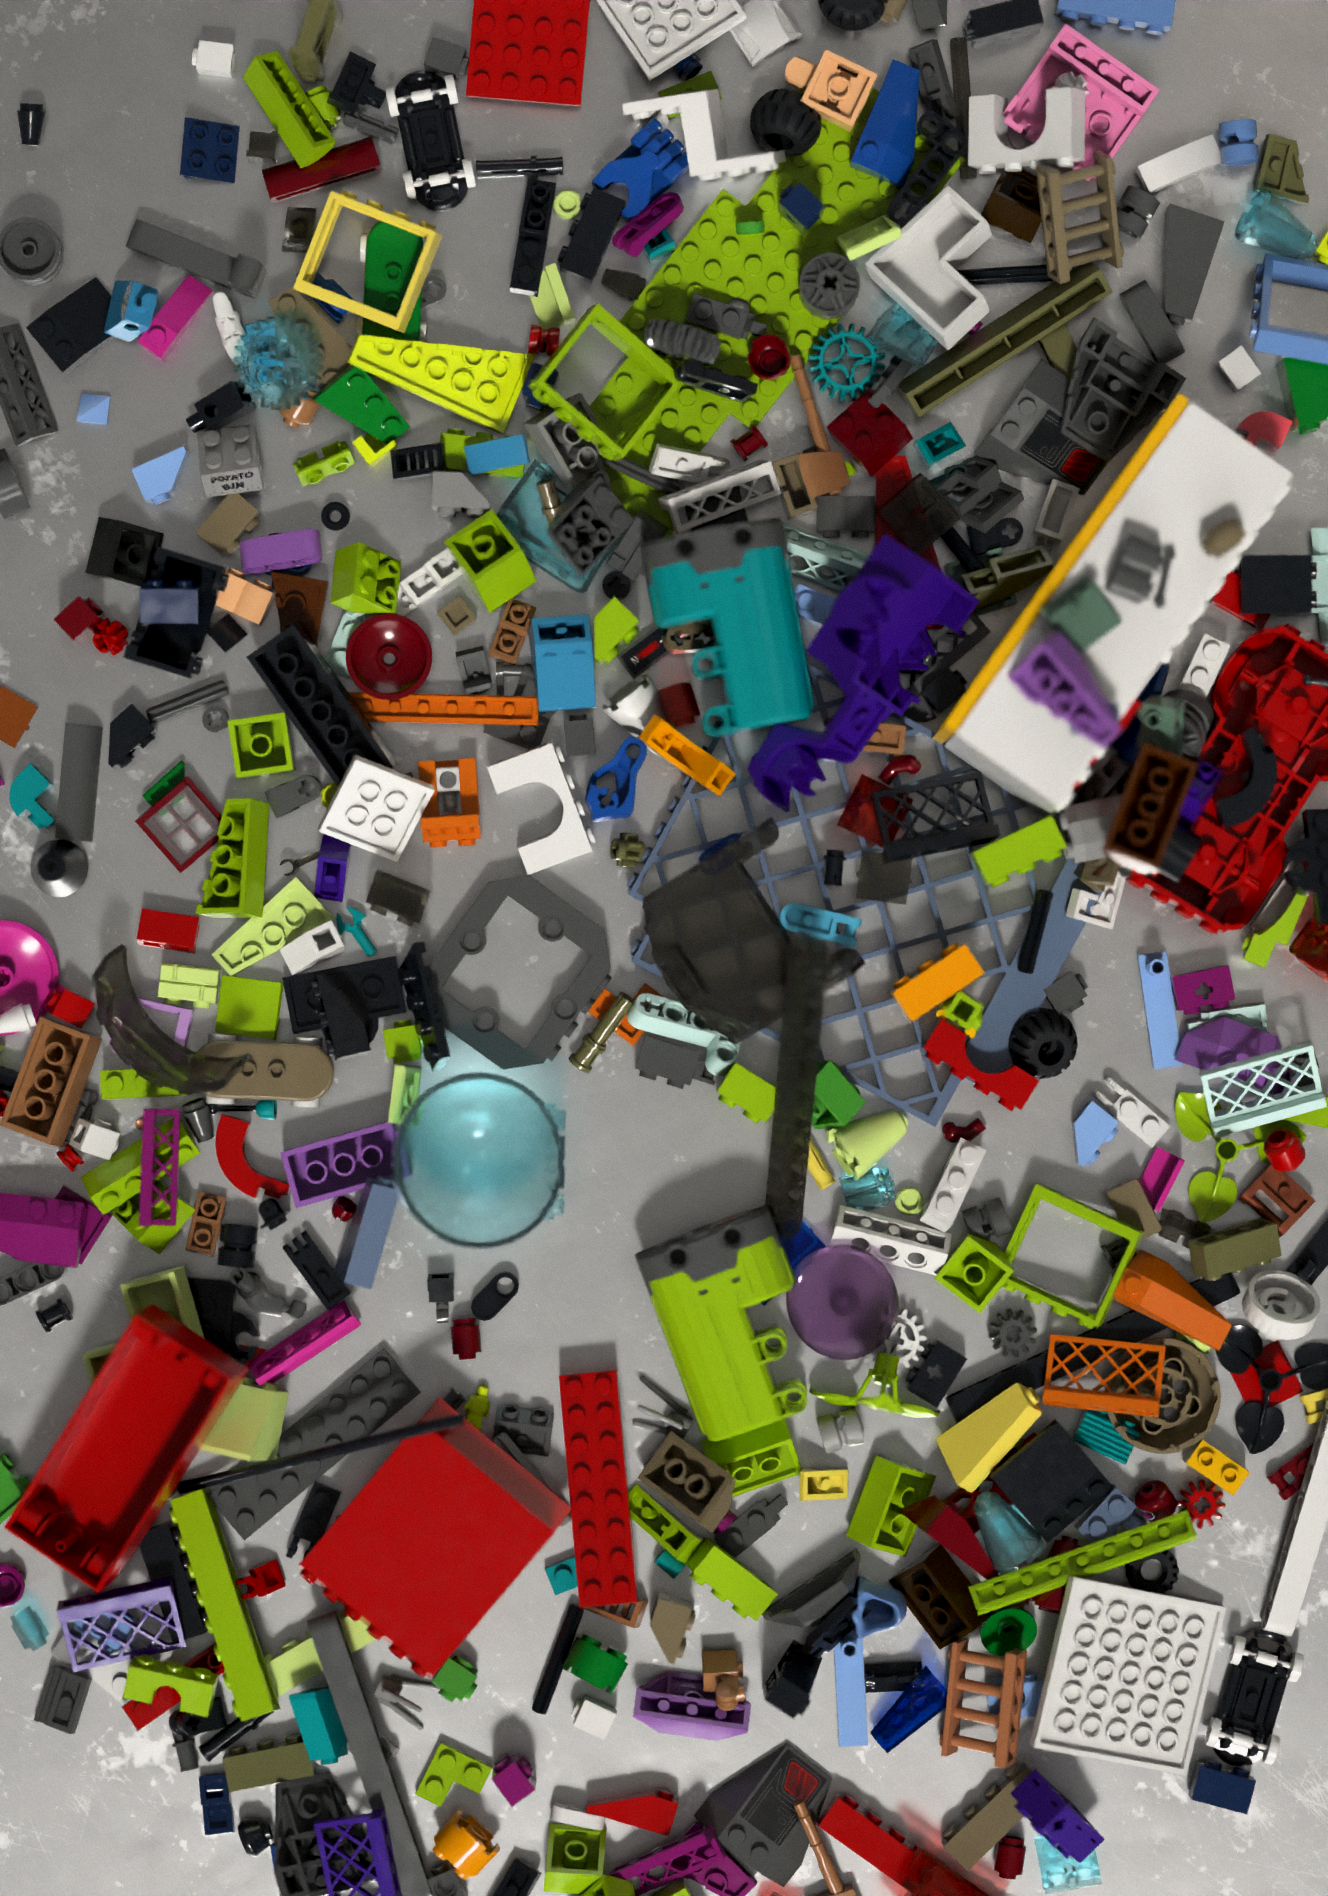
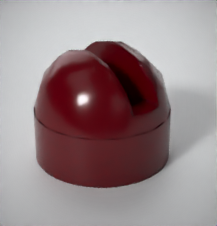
M340 1196L332 1206V1215L335 1219L337 1217L340 1218V1222H346L353 1217L357 1206L351 1199Z

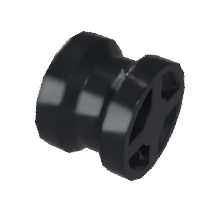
M621 571L609 572L603 579L602 588L604 594L611 600L613 597L623 600L631 590L630 578Z

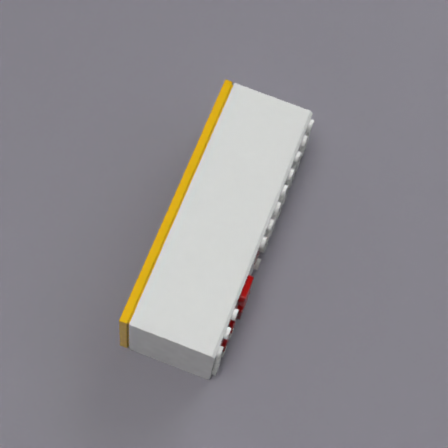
M1180 393L1162 413L971 682L966 692L932 737L941 745L943 742L946 743L944 745L945 748L1045 818L1051 813L1055 816L1057 812L1059 813L1060 810L1068 805L1075 795L1073 790L1083 783L1092 771L1090 765L1092 766L1094 762L1102 757L1109 745L1102 749L1081 734L1072 736L1069 722L1061 717L1055 718L1050 714L1051 710L1039 702L1034 704L1028 700L1008 677L1043 641L1056 634V631L1040 610L1086 575L1091 581L1094 580L1101 589L1099 592L1122 623L1080 653L1107 703L1117 702L1120 715L1118 722L1124 730L1142 705L1136 699L1150 677L1155 675L1163 663L1167 664L1176 652L1174 648L1189 634L1193 628L1191 624L1206 610L1210 604L1208 600L1220 590L1226 581L1225 576L1237 566L1243 557L1242 552L1254 542L1260 533L1258 531L1265 522L1267 523L1277 509L1275 508L1276 504L1284 499L1293 486L1289 482L1293 476L1289 470L1193 402L1188 404L1187 401L1189 399ZM1234 517L1243 527L1246 537L1241 539V544L1217 559L1213 555L1209 557L1200 545V542L1203 541L1202 534L1222 520H1229ZM1129 535L1162 547V556L1167 548H1172L1176 552L1170 564L1164 594L1166 604L1163 608H1157L1154 605V600L1159 594L1166 559H1164L1159 573L1153 572L1150 583H1153L1154 587L1149 599H1143L1139 605L1106 592Z

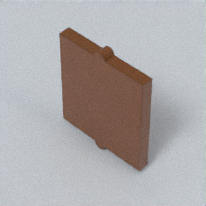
M1 685L0 740L15 748L25 730L28 731L30 729L28 725L38 707Z

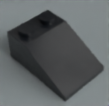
M95 277L49 308L26 327L65 376H68L114 338L103 333L111 294Z

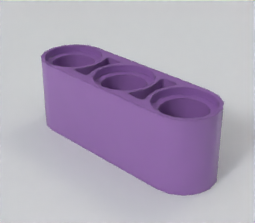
M302 529L248 539L239 543L242 572L245 574L265 573L322 561L320 532L317 529Z

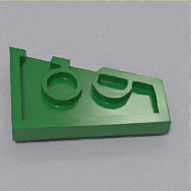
M353 365L346 368L312 397L314 401L385 444L390 443L392 440L395 441L410 428L364 370Z

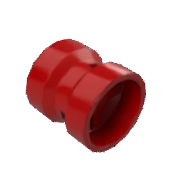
M531 325L528 353L538 354L539 352H545L548 356H551L559 345L560 328L551 327L549 330L542 329L541 326Z

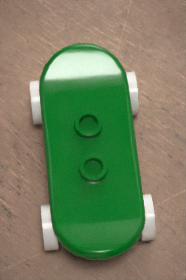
M382 221L377 222L369 233H361L360 262H365L364 305L397 317L427 239ZM422 289L405 333L363 317L357 320L356 337L358 335L427 343V321H421Z

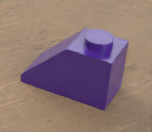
M323 834L317 864L314 894L316 898L343 902L352 844Z

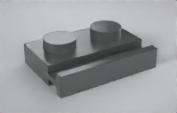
M51 1665L34 1721L44 1723L49 1727L68 1734H75L92 1679L68 1669L60 1668L57 1665Z

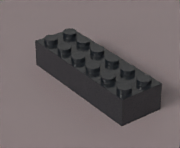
M299 621L247 656V659L337 787H339L354 755L390 769L397 764L395 758Z

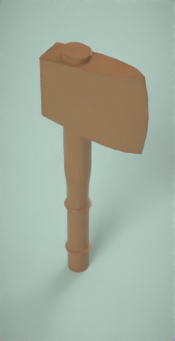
M800 354L794 355L791 360L792 373H794L817 451L798 455L802 478L811 499L827 493L830 496L843 492L842 487L851 483L841 451L830 450Z
M804 1800L796 1801L793 1806L829 1889L828 1892L818 1896H857L852 1884L843 1887Z

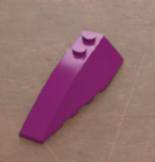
M0 1193V1251L20 1261L78 1268L88 1212L84 1203Z

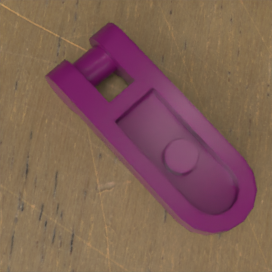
M668 192L659 196L614 234L612 244L620 250H625L627 254L633 257L640 255L643 246L683 212L684 205L680 196L674 192Z

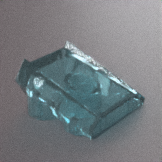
M898 304L887 309L877 319L878 321L865 337V339L917 368H921L926 363L939 343Z

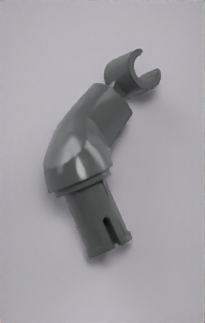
M238 1267L231 1271V1283L237 1286L239 1295L254 1311L281 1317L282 1312L296 1319L303 1316L306 1310L305 1304L293 1299L290 1307L285 1305L286 1299L270 1293L264 1281L257 1273L247 1272L244 1268L239 1269Z

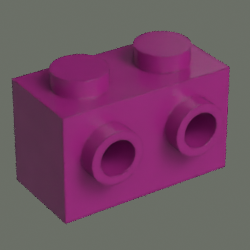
M507 1753L494 1763L495 1767L493 1768L491 1779L511 1807L535 1791L536 1779L532 1773L534 1769L525 1756L520 1758L515 1753L510 1757Z

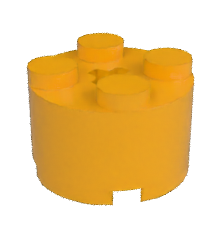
M457 1811L434 1836L436 1845L432 1850L440 1859H447L455 1866L454 1871L457 1875L467 1880L469 1876L476 1877L500 1851L498 1843L493 1846L490 1841L493 1835L483 1824L471 1815L464 1818L461 1816L463 1811Z

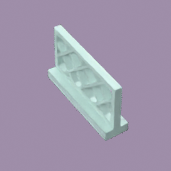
M1311 1041L1199 1072L1208 1111V1121L1215 1138L1327 1107ZM1308 1053V1058L1302 1066L1292 1062L1296 1055ZM1277 1061L1281 1064L1274 1074L1264 1070L1269 1062ZM1287 1067L1298 1071L1290 1082L1280 1078ZM1249 1069L1253 1071L1246 1082L1236 1078L1240 1070ZM1259 1075L1269 1079L1262 1090L1252 1085ZM1303 1075L1313 1078L1314 1084L1303 1087L1297 1086ZM1222 1077L1225 1080L1217 1090L1208 1085V1079ZM1276 1082L1286 1087L1281 1093L1274 1095L1269 1093ZM1231 1083L1241 1086L1235 1097L1224 1093ZM1248 1090L1258 1094L1253 1101H1241ZM1220 1098L1230 1102L1227 1108L1214 1111V1106Z

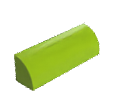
M278 50L255 56L243 79L300 168L313 164L332 149L336 140Z

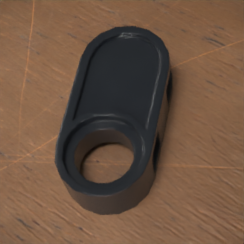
M506 1271L497 1274L473 1299L471 1304L473 1315L483 1321L495 1317L518 1292L519 1281L517 1277L511 1272ZM504 1277L510 1278L514 1284L513 1290L507 1294L501 1293L497 1288V1282Z

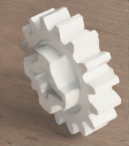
M892 1307L891 1314L889 1315L884 1310H880L882 1318L877 1319L872 1316L871 1319L874 1326L865 1327V1330L871 1333L870 1336L863 1338L864 1342L871 1343L866 1352L867 1354L875 1352L876 1355L873 1358L875 1363L877 1353H881L876 1345V1338L883 1340L886 1346L884 1353L895 1356L896 1352L902 1349L910 1350L904 1356L899 1357V1363H903L906 1368H909L908 1360L912 1358L918 1361L919 1358L915 1353L925 1350L919 1344L920 1341L927 1340L925 1335L919 1334V1331L924 1326L923 1324L915 1325L917 1316L913 1315L908 1318L907 1309H903L901 1314H897L896 1308ZM896 1320L893 1326L887 1329L880 1328L885 1322ZM906 1324L912 1328L914 1340L906 1336ZM899 1328V1337L902 1339V1342H896L891 1349V1341L887 1337L889 1334L894 1335Z

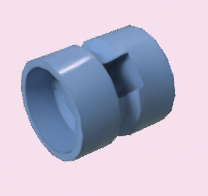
M1240 119L1219 124L1220 141L1225 144L1221 148V162L1223 166H1242L1259 162L1258 145L1253 143V140L1257 138L1256 120Z

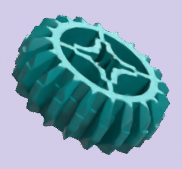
M850 323L848 332H844L843 324H838V334H835L831 327L827 328L830 338L827 339L824 335L820 334L818 339L823 345L812 344L811 347L818 355L811 354L808 357L809 361L817 362V365H812L808 368L809 372L818 371L819 373L812 378L813 383H817L820 380L824 382L820 386L819 391L823 392L827 387L831 388L828 396L831 399L836 391L841 392L839 400L842 402L845 400L846 393H850L851 401H855L856 391H859L860 395H862L866 391L865 386L872 390L871 388L874 383L871 380L878 381L881 377L876 370L883 371L886 368L885 364L877 363V360H882L886 357L885 353L875 352L881 348V342L872 345L870 342L874 339L875 334L871 333L867 338L863 337L866 329L863 326L858 334L853 333L855 328L853 323ZM847 340L861 344L868 354L853 353ZM839 341L840 355L828 362H823L826 350L832 344ZM845 352L849 360L856 361L855 365L851 364L850 376L846 366L838 364L839 361H843ZM866 363H871L868 375L861 382L855 384L854 370ZM826 371L841 372L847 385L836 383L827 375Z

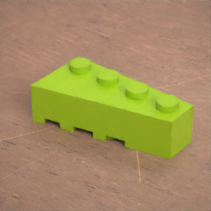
M252 798L226 799L217 832L219 837L215 851L212 850L210 862H212L208 879H204L202 890L205 892L202 903L197 905L195 914L211 918L263 917L269 803Z

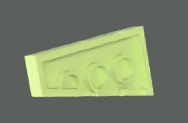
M295 877L263 906V917L250 918L211 955L232 976L280 950L305 932L330 920L333 921L335 918L307 887Z

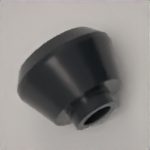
M243 1819L238 1825L240 1840L249 1856L257 1857L270 1846L269 1840L273 1839V1834L267 1822L262 1823L260 1819Z

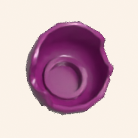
M0 1564V1607H10L23 1597L25 1582L23 1574L14 1566Z

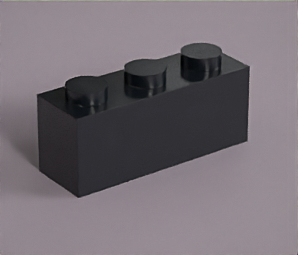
M595 187L591 194L585 193L580 205V209L584 210L580 220L574 219L568 235L572 236L568 247L563 245L557 259L561 263L560 271L590 284L593 283L621 217L622 210L625 208V200Z

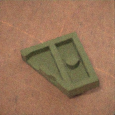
M1273 134L1266 135L1253 191L1303 205L1308 204L1309 197L1308 194H1305L1302 180L1304 177L1303 169L1298 160L1297 141Z

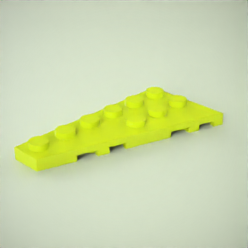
M358 335L346 362L502 434L536 354Z

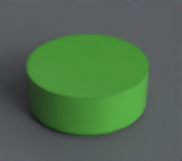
M764 221L735 223L738 235L764 233L763 231H765Z

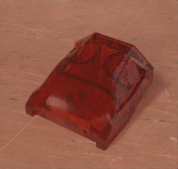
M861 774L836 826L844 828L883 848L870 794L892 788ZM902 794V795H897V796L902 799L903 796H904V794ZM889 797L879 799L881 808L892 815L898 803ZM907 797L905 801L912 804L913 799ZM901 806L895 818L903 822L908 810ZM893 823L887 829L890 841L894 840L900 828Z

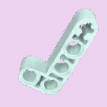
M649 993L640 994L627 1013V1020L634 1028L707 1048L705 1066L715 1076L725 1075L738 1059L742 1026L732 1016Z

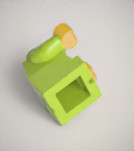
M960 989L956 996L947 999L943 1003L936 1016L938 1018L941 1017L943 1020L949 1018L954 1022L957 1019V1024L965 1028L964 1033L972 1039L976 1036L977 1031L982 1025V1009L985 1004Z

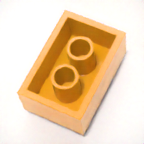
M957 943L951 944L940 952L943 956L936 962L933 959L927 960L916 968L919 972L912 978L905 975L892 984L895 989L890 994L908 1021L913 1022L984 974V971L966 944H961L960 946Z

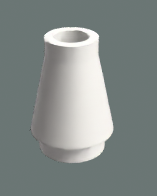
M20 1003L0 1015V1034L28 1031L30 1027L36 1026L30 1003L25 1005Z

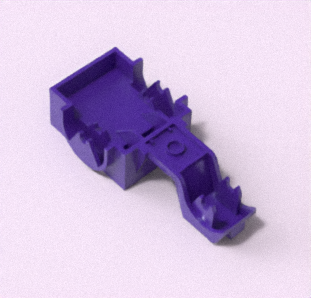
M884 534L854 580L840 593L832 607L831 614L806 649L807 653L828 667L846 694L843 703L835 715L830 718L827 727L822 733L785 723H777L769 731L766 740L758 752L753 755L747 767L753 780L752 785L757 787L759 793L769 802L785 812H789L791 787L805 796L815 797L816 793L810 788L811 782L814 779L826 781L818 763L819 760H829L845 764L852 763L859 756L882 720L886 721L892 711L902 716L912 701L917 705L920 702L918 697L904 689L900 684L899 670H928L929 667L923 663L924 657L928 654H932L934 657L938 656L926 626L943 625L964 637L966 632L961 628L980 600L932 564Z

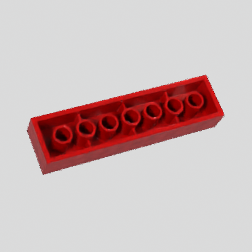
M618 1371L560 1375L559 1385L570 1507L572 1508L571 1519L579 1608L637 1603L638 1591Z

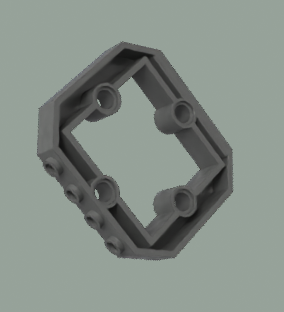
M530 875L488 882L429 964L432 978L429 979V989L431 994L437 995L439 1004L436 1020H442L444 1028L503 1070L542 1064L546 1059L553 1061L562 1048L558 1045V1042L563 1035L568 1038L578 1026V1023L574 1021L580 1012L586 1015L595 1002L591 996L597 988L603 991L612 978L608 975L611 967L605 930ZM508 896L540 918L538 931L543 939L555 942L565 936L592 956L567 992L558 995L553 1000L551 1014L526 1049L498 1030L500 1017L493 1008L481 1007L473 1012L442 990V987L466 954L476 955L484 950L487 938L483 930ZM550 919H556L561 925L560 932L555 936L548 935L544 930L545 923ZM470 932H475L480 937V944L475 949H469L464 944V938ZM568 999L573 1003L574 1011L571 1015L563 1016L558 1012L557 1005L561 1000ZM481 1013H489L493 1017V1025L489 1029H482L478 1026L477 1018Z

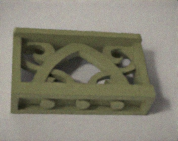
M307 0L308 8L296 47L290 46L288 50L295 72L299 73L300 79L315 83L316 79L321 81L324 79L325 74L322 64L335 25L341 26L344 16L339 0Z

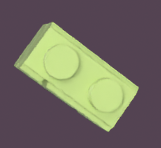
M162 963L158 997L165 998L164 1004L181 1005L182 1000L193 1001V1007L210 1009V1003L216 1004L218 1002L221 969Z

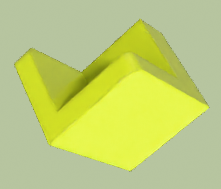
M369 433L364 437H358L352 442L371 468L388 456L390 450L398 448L394 440L385 444Z

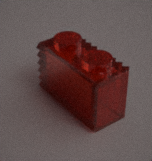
M682 682L658 690L659 700L662 701L660 705L663 706L662 711L665 712L664 716L667 717L665 722L674 723L675 728H682L696 723L695 717L701 716L691 683Z

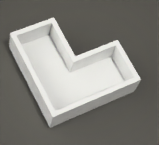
M948 185L900 230L903 237L884 245L865 263L870 278L947 350L955 345L990 312L986 298L959 274L956 269L992 236L988 221Z

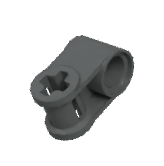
M305 775L290 782L280 784L264 793L277 819L317 799L321 794L322 784L317 777ZM305 780L307 783H313L315 786L311 790V796L309 793H302L301 789L305 787Z

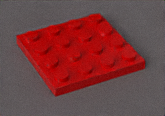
M474 0L466 97L581 107L590 0Z

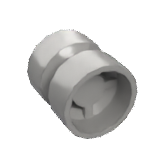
M855 1407L839 1411L837 1417L828 1414L816 1418L826 1454L842 1450L844 1444L853 1447L865 1443Z

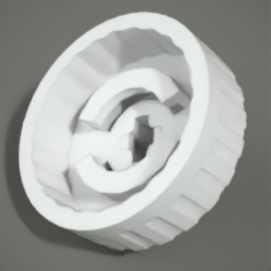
M1265 1270L1257 1273L1250 1280L1242 1299L1243 1313L1247 1320L1259 1330L1258 1335L1264 1340L1274 1342L1279 1339L1291 1340L1306 1336L1313 1328L1321 1307L1317 1292L1307 1281L1293 1273L1282 1270Z

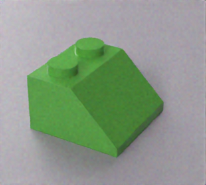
M831 1060L813 1063L780 1087L815 1129L846 1126L866 1102L860 1096L859 1089L854 1084L848 1082L842 1075L841 1068Z

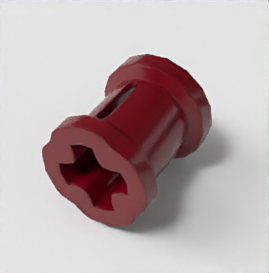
M751 425L750 430L737 440L734 438L730 440L731 445L744 462L761 446L765 448L768 445L755 425Z

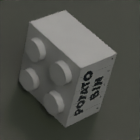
M254 424L197 432L200 473L206 498L263 490L260 450Z

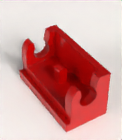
M142 908L137 933L138 945L195 954L200 927L199 917Z

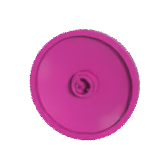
M0 920V1015L20 1003L22 1005L30 1003L37 1023L39 1017H43L48 1012L44 1008L49 991L53 988L55 989L59 983L56 957L47 941L32 928L19 922ZM19 1032L2 1033L0 1035H11Z

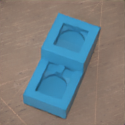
M525 434L464 447L469 475H478L531 463Z

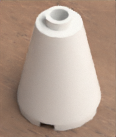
M649 674L642 675L644 681L637 683L634 679L609 698L612 702L609 707L606 704L603 705L604 712L636 738L640 736L654 714L673 727ZM647 746V748H648L652 753H654L655 755H657L656 752H654L652 749H650V748Z

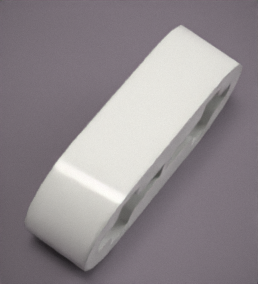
M553 1803L550 1819L593 1830H603L605 1817L588 1813L585 1808L561 1803Z

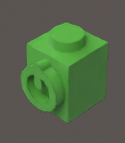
M455 1655L453 1659H447L431 1683L440 1689L438 1694L449 1702L453 1703L454 1699L460 1702L464 1697L469 1699L478 1685L474 1681L477 1678L476 1673L478 1670Z

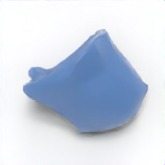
M862 1576L856 1578L853 1597L857 1599L858 1606L851 1614L852 1620L855 1623L853 1629L856 1637L865 1638L874 1632L889 1630L898 1626L906 1617L907 1602L901 1591L889 1585L874 1584ZM867 1603L871 1612L863 1618L862 1614Z

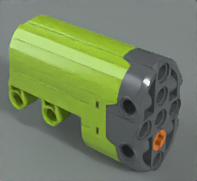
M768 1205L701 1226L635 1254L637 1265L700 1432L708 1437V1440L715 1442L798 1414L805 1409L807 1405V1387L805 1383L798 1378H790L776 1383L768 1362L782 1357L786 1352V1331L783 1327L776 1324L756 1330L747 1308L790 1291L796 1282ZM775 1337L778 1338L781 1341V1343L776 1346H772L767 1343V1340L769 1338ZM791 1392H798L801 1397L790 1399L787 1395Z

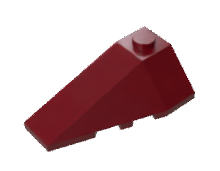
M933 1495L907 1506L901 1511L905 1517L987 1580L999 1576L967 1520L957 1513L960 1507L950 1499L946 1498L943 1502Z

